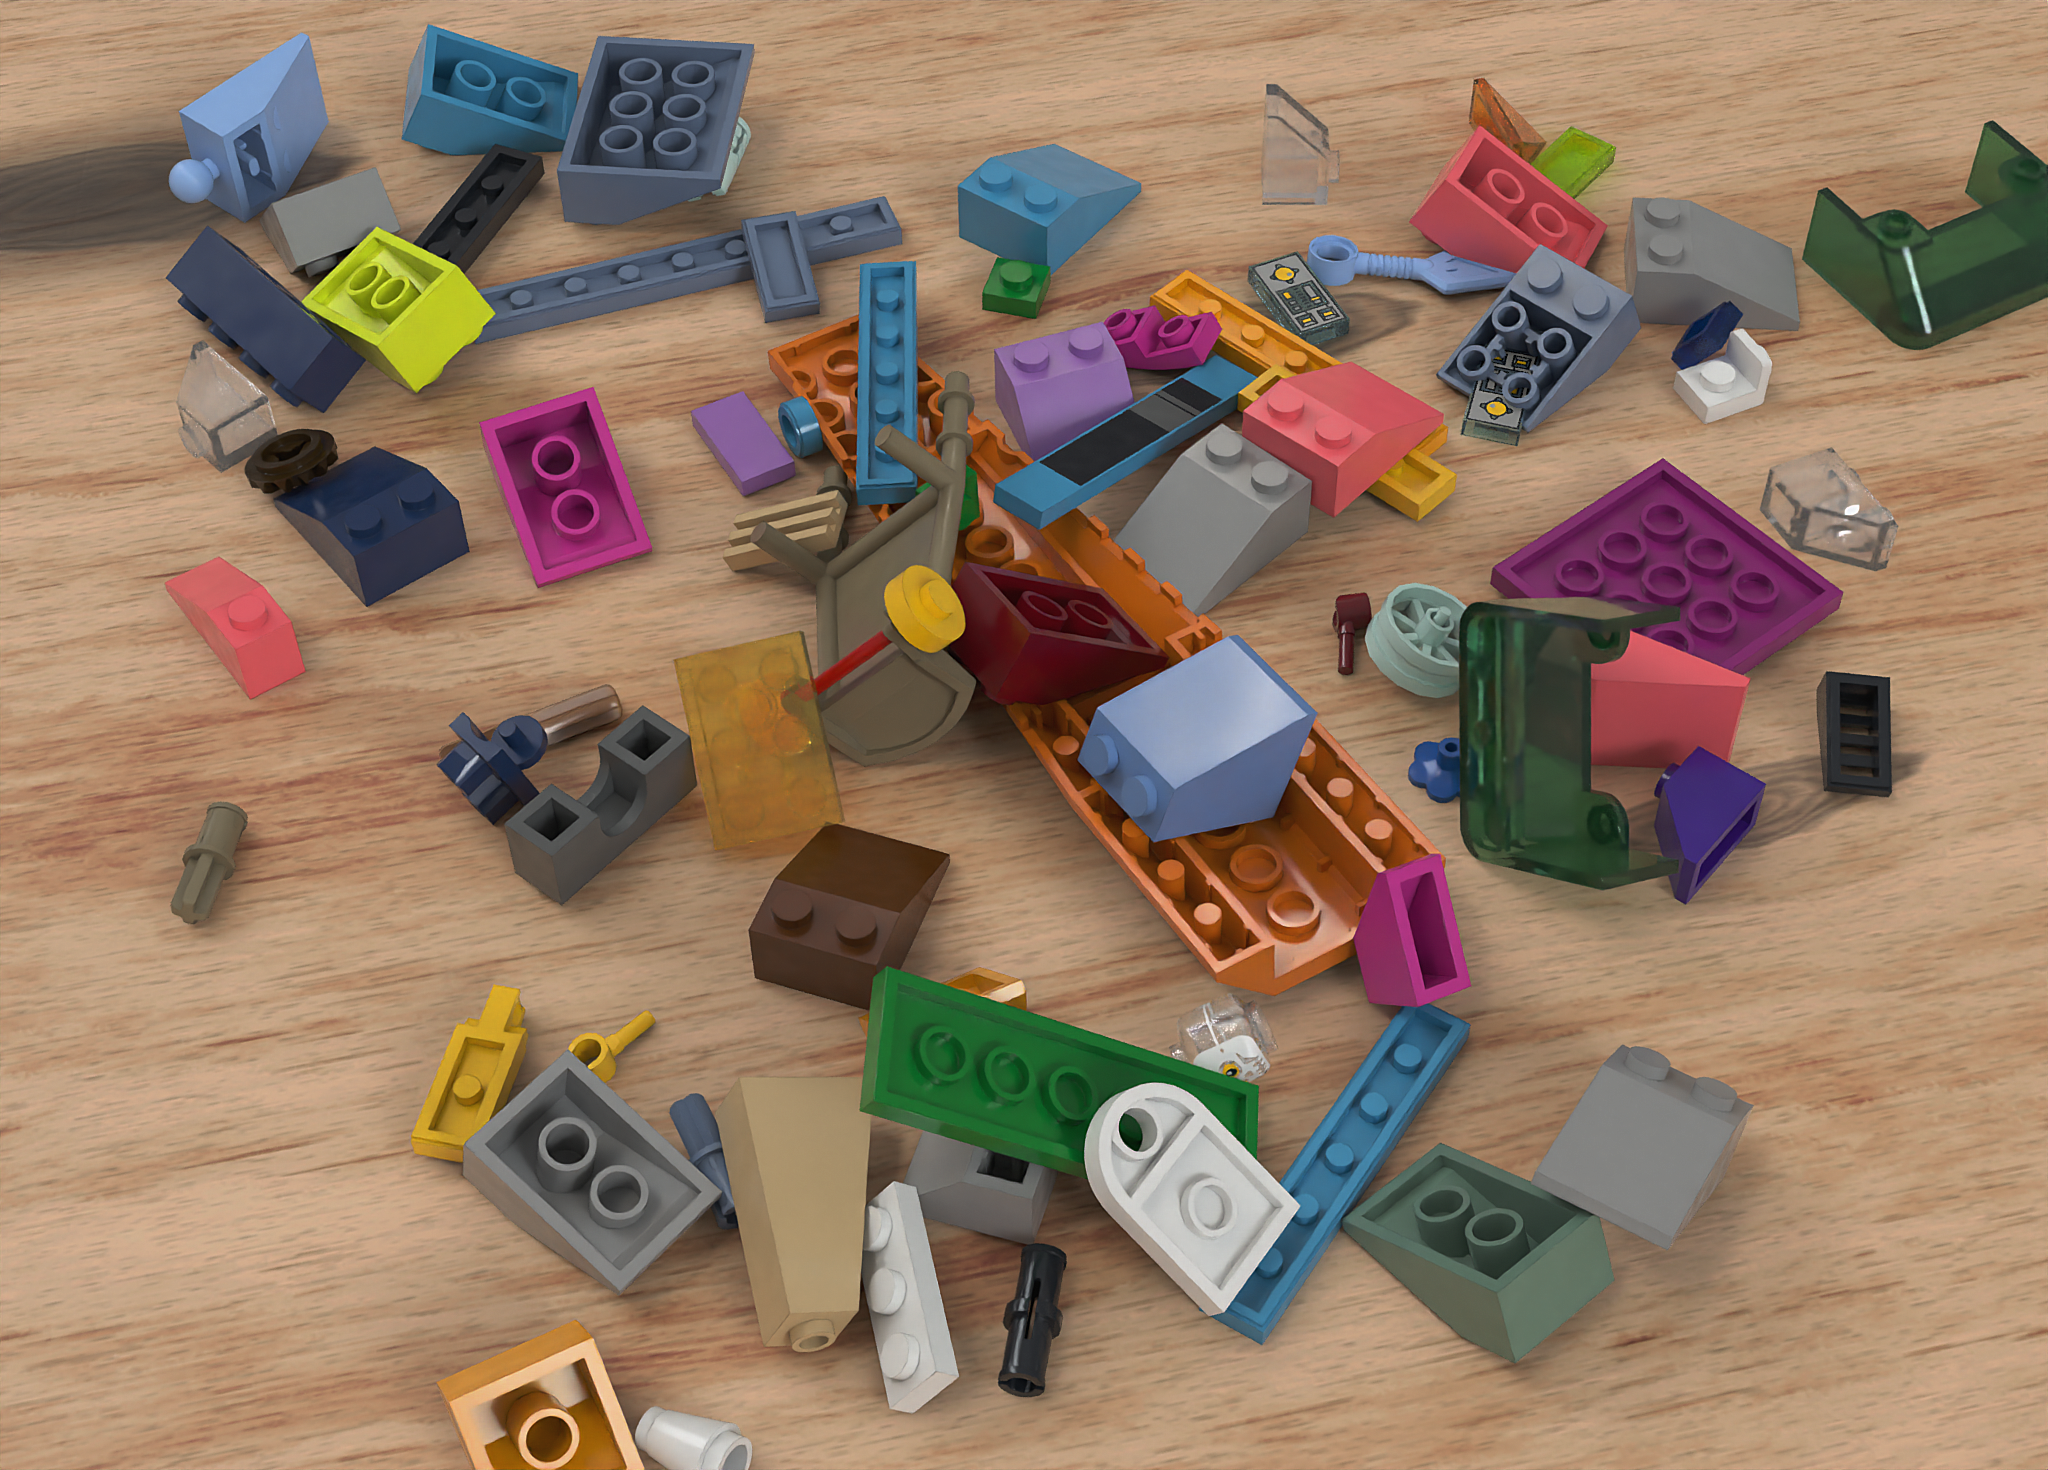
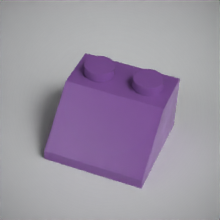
M1103 322L994 349L995 400L1021 450L1034 461L1135 403L1124 358Z

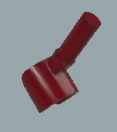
M1365 592L1340 595L1335 602L1336 611L1332 618V625L1335 632H1338V672L1342 675L1353 673L1354 630L1367 629L1368 624L1372 620L1370 601Z

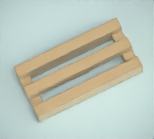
M839 490L737 514L733 524L738 530L730 532L728 541L732 547L725 549L722 558L732 571L779 561L750 541L753 530L763 521L811 553L835 548L848 503Z

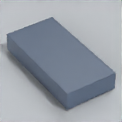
M796 211L741 220V231L765 323L820 314V301Z

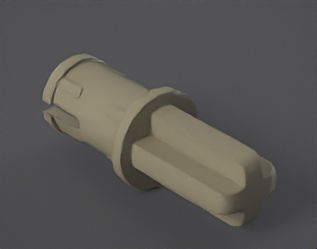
M220 801L209 805L206 819L196 843L190 845L184 852L182 860L186 868L170 906L172 913L182 917L185 923L195 924L198 920L209 918L223 880L229 879L234 873L236 865L232 857L242 832L248 824V815L243 809L232 803Z

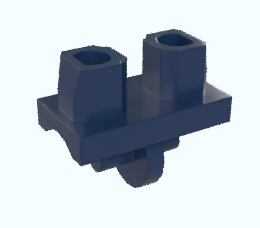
M464 712L449 725L461 741L436 765L463 792L462 795L491 824L494 825L518 801L523 806H526L540 794L521 771L539 762L545 754L548 745L547 733L536 719L524 715L508 718L499 724L493 732L491 741L484 736Z

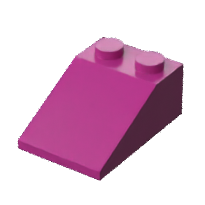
M594 387L479 422L484 450L538 588L653 551Z

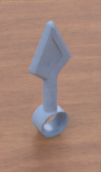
M1324 235L1313 239L1308 248L1306 266L1320 284L1340 286L1347 284L1353 280L1355 274L1382 275L1383 277L1390 276V278L1397 277L1400 279L1403 277V279L1410 278V280L1424 281L1444 295L1505 288L1516 275V273L1453 256L1445 250L1426 259H1411V257L1404 258L1402 256L1390 257V255L1383 256L1382 254L1370 255L1369 253L1358 252L1357 246L1351 240L1336 235Z

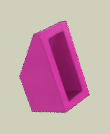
M1430 854L1378 873L1353 937L1369 1003L1420 1007L1471 987L1441 855Z

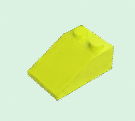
M376 227L301 301L367 361L390 379L415 393H418L423 386L435 381L441 375L444 365L463 346L475 341L480 336L483 326L496 314L457 265L379 227Z

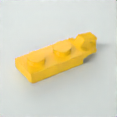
M494 984L480 1019L468 1018L465 1024H456L411 1135V1144L415 1154L463 1163L464 1143L505 1107L525 1056L529 1036L527 1028L521 1027L526 1011L525 1007L521 1005L520 989Z

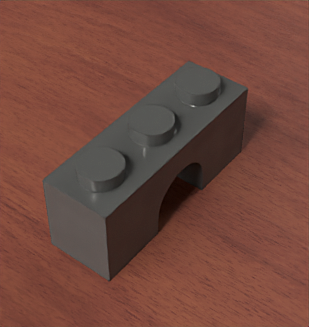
M643 705L598 743L600 754L598 773L590 788L579 799L575 800L551 783L504 823L515 873L560 905L567 902L697 786L690 735Z

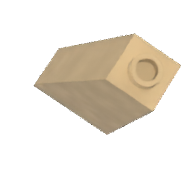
M739 1077L715 1112L764 1347L792 1346V1349L797 1352H813L824 1349L834 1343L837 1336L859 1311L871 1115L859 1111L863 1077Z

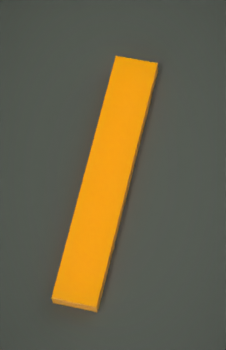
M1185 270L1150 296L1149 307L1155 305L1166 322L1179 315L1191 317L1212 312L1222 330L1211 350L1256 377L1262 375L1275 364H1278L1294 375L1343 364L1189 270ZM1441 424L1414 448L1429 457L1447 442L1448 427Z

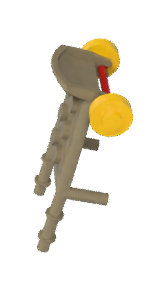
M960 371L949 373L945 378V390L938 397V408L944 414L943 431L936 439V450L941 455V461L891 425H886L879 431L875 438V445L931 486L846 550L844 549L848 545L849 534L844 528V520L836 547L819 551L817 556L765 521L759 523L753 530L750 541L816 585L818 677L810 681L797 674L788 677L779 672H767L745 687L740 695L739 707L743 722L752 737L767 751L778 756H792L811 743L818 735L822 740L864 767L891 762L915 754L940 740L954 728L967 710L975 689L976 679L948 653L942 650L958 639L965 629V615L962 605L950 586L965 490L966 457L973 450V439L967 433L968 415L974 410L975 399L969 391V377L965 373ZM830 466L825 470L824 482L818 488L816 495L839 490L848 503V508L852 501V492L847 486L848 476L841 466Z

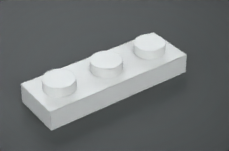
M893 1181L865 1206L861 1274L889 1408L913 1414L959 1377L917 1189L914 1186Z

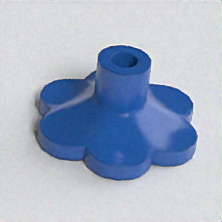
M1445 738L1440 743L1427 741L1415 748L1414 762L1408 769V779L1414 786L1426 789L1428 797L1438 803H1447L1456 797L1472 799L1481 792V778L1487 773L1488 761L1482 754L1470 751L1468 744L1459 738Z

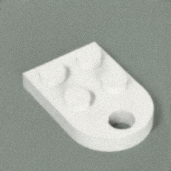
M1146 1083L1120 1092L1108 1099L1098 1109L1089 1125L1085 1139L1084 1162L1090 1186L1102 1207L1208 1316L1224 1313L1298 1211L1300 1205L1196 1097L1174 1085ZM1123 1113L1136 1119L1141 1127L1143 1141L1138 1151L1128 1148L1120 1137L1119 1121Z

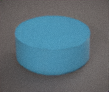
M799 396L781 403L778 409L779 423L791 451L800 458L821 451L823 448L822 434L818 420L809 402L803 396Z

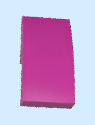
M1155 305L1134 311L1122 309L1113 313L1104 321V325L1124 358L1125 366L1127 368L1147 370L1180 369L1203 365L1222 330L1212 312L1191 317L1179 315L1165 322Z

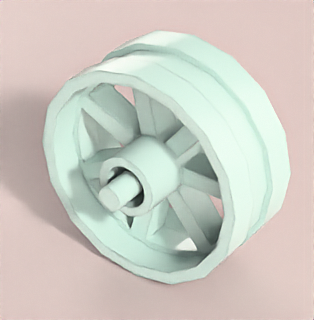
M1419 583L1399 585L1383 602L1381 610L1374 615L1368 624L1365 635L1369 656L1384 675L1398 686L1414 694L1432 698L1451 696L1457 692L1469 678L1471 671L1484 657L1487 639L1481 623L1467 606L1453 595L1439 588Z

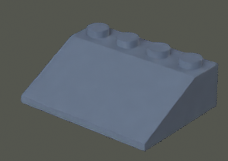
M598 36L557 168L565 222L589 223L592 225H620L721 189L755 54L754 44Z

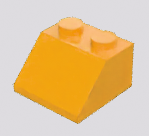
M577 1320L436 1382L472 1470H645L595 1341Z

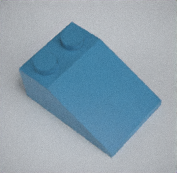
M428 24L409 67L402 140L453 156L487 154L494 144L527 153L563 151L577 106L578 73Z
M1056 144L990 157L958 185L959 237L1005 259L1050 266L1052 275L1141 192V183Z

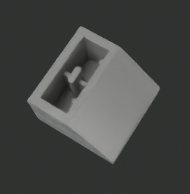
M923 1130L903 1184L916 1187L923 1218L1030 1245L1034 1244L1059 1171Z

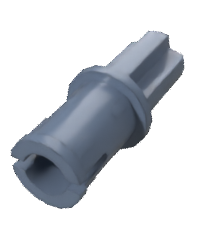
M698 1093L689 1094L684 1099L674 1102L670 1107L669 1114L690 1156L689 1161L722 1191L721 1197L711 1206L718 1227L727 1230L738 1228L717 1122L704 1096Z

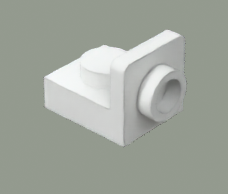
M1743 328L1730 332L1724 356L1677 371L1673 389L1704 424L1763 404L1769 376L1772 371V361L1767 351L1758 345Z

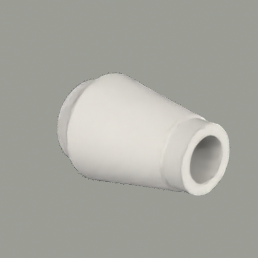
M654 1406L643 1415L635 1433L636 1447L646 1452L668 1470H748L750 1466L752 1444L748 1438L741 1435L739 1427L734 1423L665 1410Z

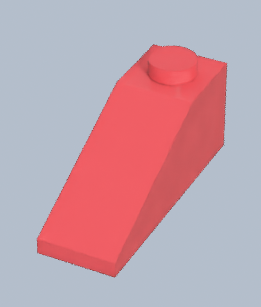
M216 557L165 582L167 592L250 700L306 672L291 620L263 585L221 557Z

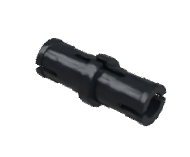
M1035 1243L1027 1245L1022 1249L1021 1267L1015 1298L1007 1303L1004 1312L1003 1324L1008 1330L1002 1370L998 1376V1385L1005 1392L1019 1397H1035L1044 1393L1045 1373L1051 1341L1059 1336L1062 1327L1063 1315L1057 1307L1063 1271L1067 1264V1256L1061 1249L1052 1245ZM1037 1300L1032 1337L1029 1339L1034 1302Z

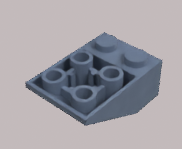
M1540 244L1437 372L1436 376L1472 398L1476 381L1484 380L1481 390L1503 394L1509 405L1516 408H1524L1519 428L1529 433L1606 373L1639 332L1641 326L1633 297ZM1505 350L1529 354L1535 358L1538 356L1536 365L1533 364L1529 369L1531 375L1525 372L1495 368L1493 362H1502L1493 359L1496 357L1505 359ZM1484 361V365L1480 368L1481 362ZM1517 364L1514 365V366L1526 368L1525 366H1522V365H1517ZM1494 369L1501 370L1498 375L1494 373ZM1487 378L1497 384L1495 391L1485 389ZM1522 387L1529 389L1528 395L1523 398L1512 397H1520ZM1520 388L1518 395L1511 394L1514 389Z

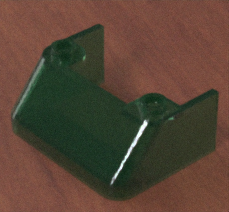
M1989 121L1984 123L1965 193L1982 208L1928 230L1910 214L1901 210H1887L1863 219L1826 187L1818 190L1802 260L1893 343L1911 350L1931 348L2048 297V165L1995 121Z
M1610 597L1494 599L1472 603L1464 610L1459 622L1460 831L1463 842L1472 856L1483 862L1598 890H1607L1679 873L1678 859L1629 849V820L1623 805L1612 794L1591 789V663L1605 664L1617 661L1627 650L1630 640V629L1680 621V607Z

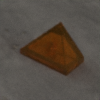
M1485 78L1474 79L1469 114V124L1475 131L1479 125L1532 165L1547 142Z

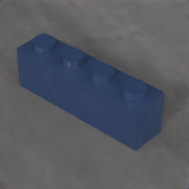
M208 225L166 276V279L183 293L177 302L202 322H206L210 318L213 323L208 328L209 332L233 350L241 346L244 351L238 358L265 379L271 374L275 380L271 383L270 387L297 408L304 400L324 413L366 361L362 355L247 253Z

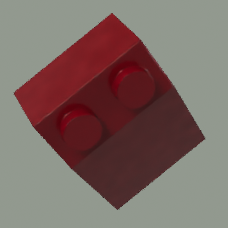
M969 562L963 564L952 585V589L960 600L964 611L965 629L958 639L948 645L947 651L953 659L971 670L981 682L979 685L981 691L998 703L1013 705L1017 701L1046 705L1162 669L1170 658L1103 588Z

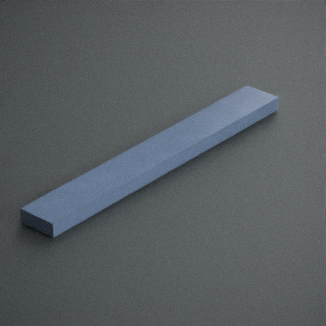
M885 196L797 216L810 266L902 244L901 227ZM739 229L477 290L496 314L483 326L480 336L474 342L475 344L752 280L754 278L742 231Z

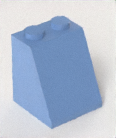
M1233 635L1220 640L1097 707L1077 760L1153 842L1273 818L1318 713L1239 635Z

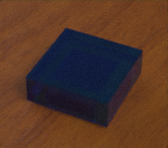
M1731 301L1718 305L1689 325L1673 350L1671 359L1683 370L1695 366L1719 351L1728 340L1730 332L1735 329L1742 318L1743 313Z

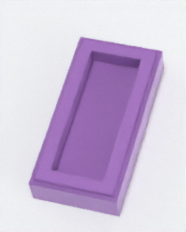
M743 391L691 411L693 427L742 496L796 476L794 460Z

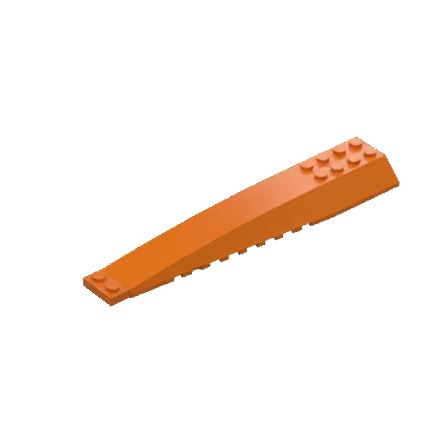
M859 314L768 351L770 369L794 398L803 396L809 402L818 420L823 441L855 488ZM918 356V445L941 461V455L936 450V439L943 431L944 414L938 408V397L945 390V380ZM973 410L968 415L967 433L973 439V450L966 457V465L977 472L980 517L972 521L965 529L958 531L950 586L952 587L963 564L969 562L1103 588L1170 657L1162 669L1046 705L1017 701L1013 705L1002 704L1070 806L1217 983L1276 996L1356 955L1357 951L1353 937L1377 874L1430 854H1440L1443 868H1445L1446 857L1316 718L1273 818L1153 842L1077 759L1097 707L1222 640V630L1204 613L1197 617L1182 603V594L1168 581L1161 584L1145 570V560L1132 548L1123 550L1109 537V528L1095 515L1088 518L1076 507L1039 530L993 502L995 485L1035 461L1024 451L1012 450L1006 444L1005 434L990 420L980 421L974 415ZM918 476L919 488L927 482ZM907 503L867 506L877 521L882 523Z

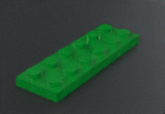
M888 966L873 977L860 1112L1088 1180L1084 1162L1085 1139L1089 1125L1098 1109L1114 1095L1146 1083H1166L1179 1087L1196 1097L1257 1160L1258 1085ZM1123 1113L1119 1121L1120 1137L1128 1148L1138 1151L1143 1141L1141 1127L1136 1119Z

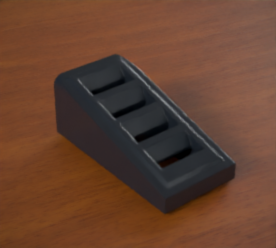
M1826 671L1816 689L1817 723L1824 791L1889 797L1892 793L1890 677ZM1840 707L1866 710L1867 716L1840 713ZM1840 727L1868 729V735L1840 733ZM1840 746L1870 749L1871 756L1841 753ZM1841 766L1872 769L1873 777L1841 774Z

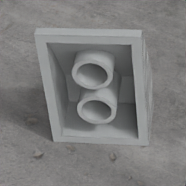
M1664 197L1655 199L1633 198L1624 244L1626 293L1633 297L1640 323L1798 331L1800 319L1792 248L1689 200H1673Z
M1221 423L1178 457L1113 541L1123 550L1132 548L1145 560V570L1161 584L1168 581L1182 594V603L1199 617L1202 613L1206 614L1308 532L1312 481Z
M1622 1044L1600 1067L1535 1171L1531 1184L1668 1250L1724 1178L1754 1105L1737 1098L1736 1091L1719 1080L1709 1077H1699L1696 1079L1670 1067V1061L1652 1049L1640 1046L1629 1048Z
M568 1049L463 1145L462 1175L515 1225L618 1296L722 1195V1191Z

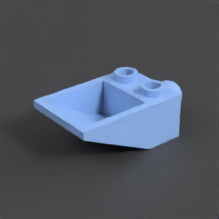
M301 32L179 111L192 158L178 162L169 174V187L179 200L186 203H198L207 199L245 223L268 208L271 203L278 201L286 195L329 122L308 35Z

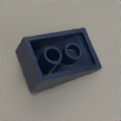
M376 446L328 470L324 476L313 478L309 481L308 486L299 485L289 493L285 492L273 498L275 507L366 607L470 552L459 501L426 467Z

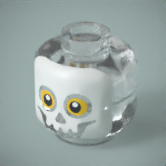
M1233 993L1225 994L1181 1015L1177 1021V1034L1180 1042L1169 1046L1171 1056L1174 1059L1246 1082L1257 1079L1268 1072L1271 1062L1270 1053L1278 1050L1273 1032L1256 1000L1245 1003L1241 997Z

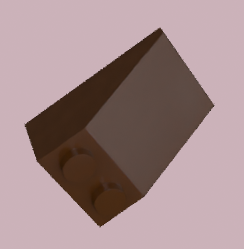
M828 821L775 877L748 930L755 978L870 1011L873 977L886 966L897 970L901 969L950 864V854Z

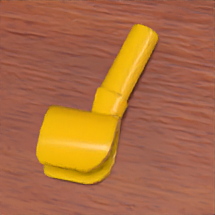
M645 1010L615 1034H611L605 1039L597 1033L579 1035L573 1039L568 1050L584 1064L590 1058L598 1056L587 1067L606 1083L611 1080L616 1071L617 1065L614 1057L622 1052L625 1046L656 1023L655 1018L649 1011Z

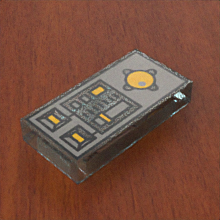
M1298 251L1248 267V283L1281 327L1311 345L1349 333L1350 318Z
M1506 349L1505 357L1502 359L1495 357L1493 359L1494 373L1498 375L1503 371L1509 377L1518 372H1525L1531 375L1529 369L1533 364L1539 365L1540 355L1534 357L1526 352ZM1479 361L1477 370L1484 365V361ZM1490 379L1474 381L1463 418L1461 435L1518 446L1527 408H1516L1509 405L1503 396L1502 387ZM1516 388L1510 395L1514 398H1523L1528 395L1530 388Z

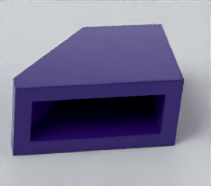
M1700 746L1690 754L1681 766L1676 763L1670 764L1660 777L1654 791V796L1660 799L1654 823L1655 832L1674 898L1685 905L1755 826L1766 783Z

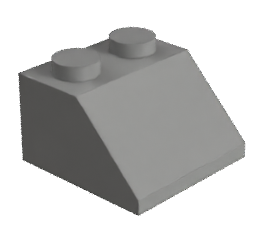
M376 167L273 202L259 220L264 232L289 272L292 274L306 269L308 277L333 270L339 264L337 257L351 253L376 227L393 235H396L401 230Z

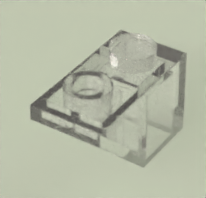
M1832 447L1770 467L1760 511L1791 549L1872 571L1887 568L1899 526L1891 512L1886 507L1881 506L1863 485L1857 472L1848 467Z

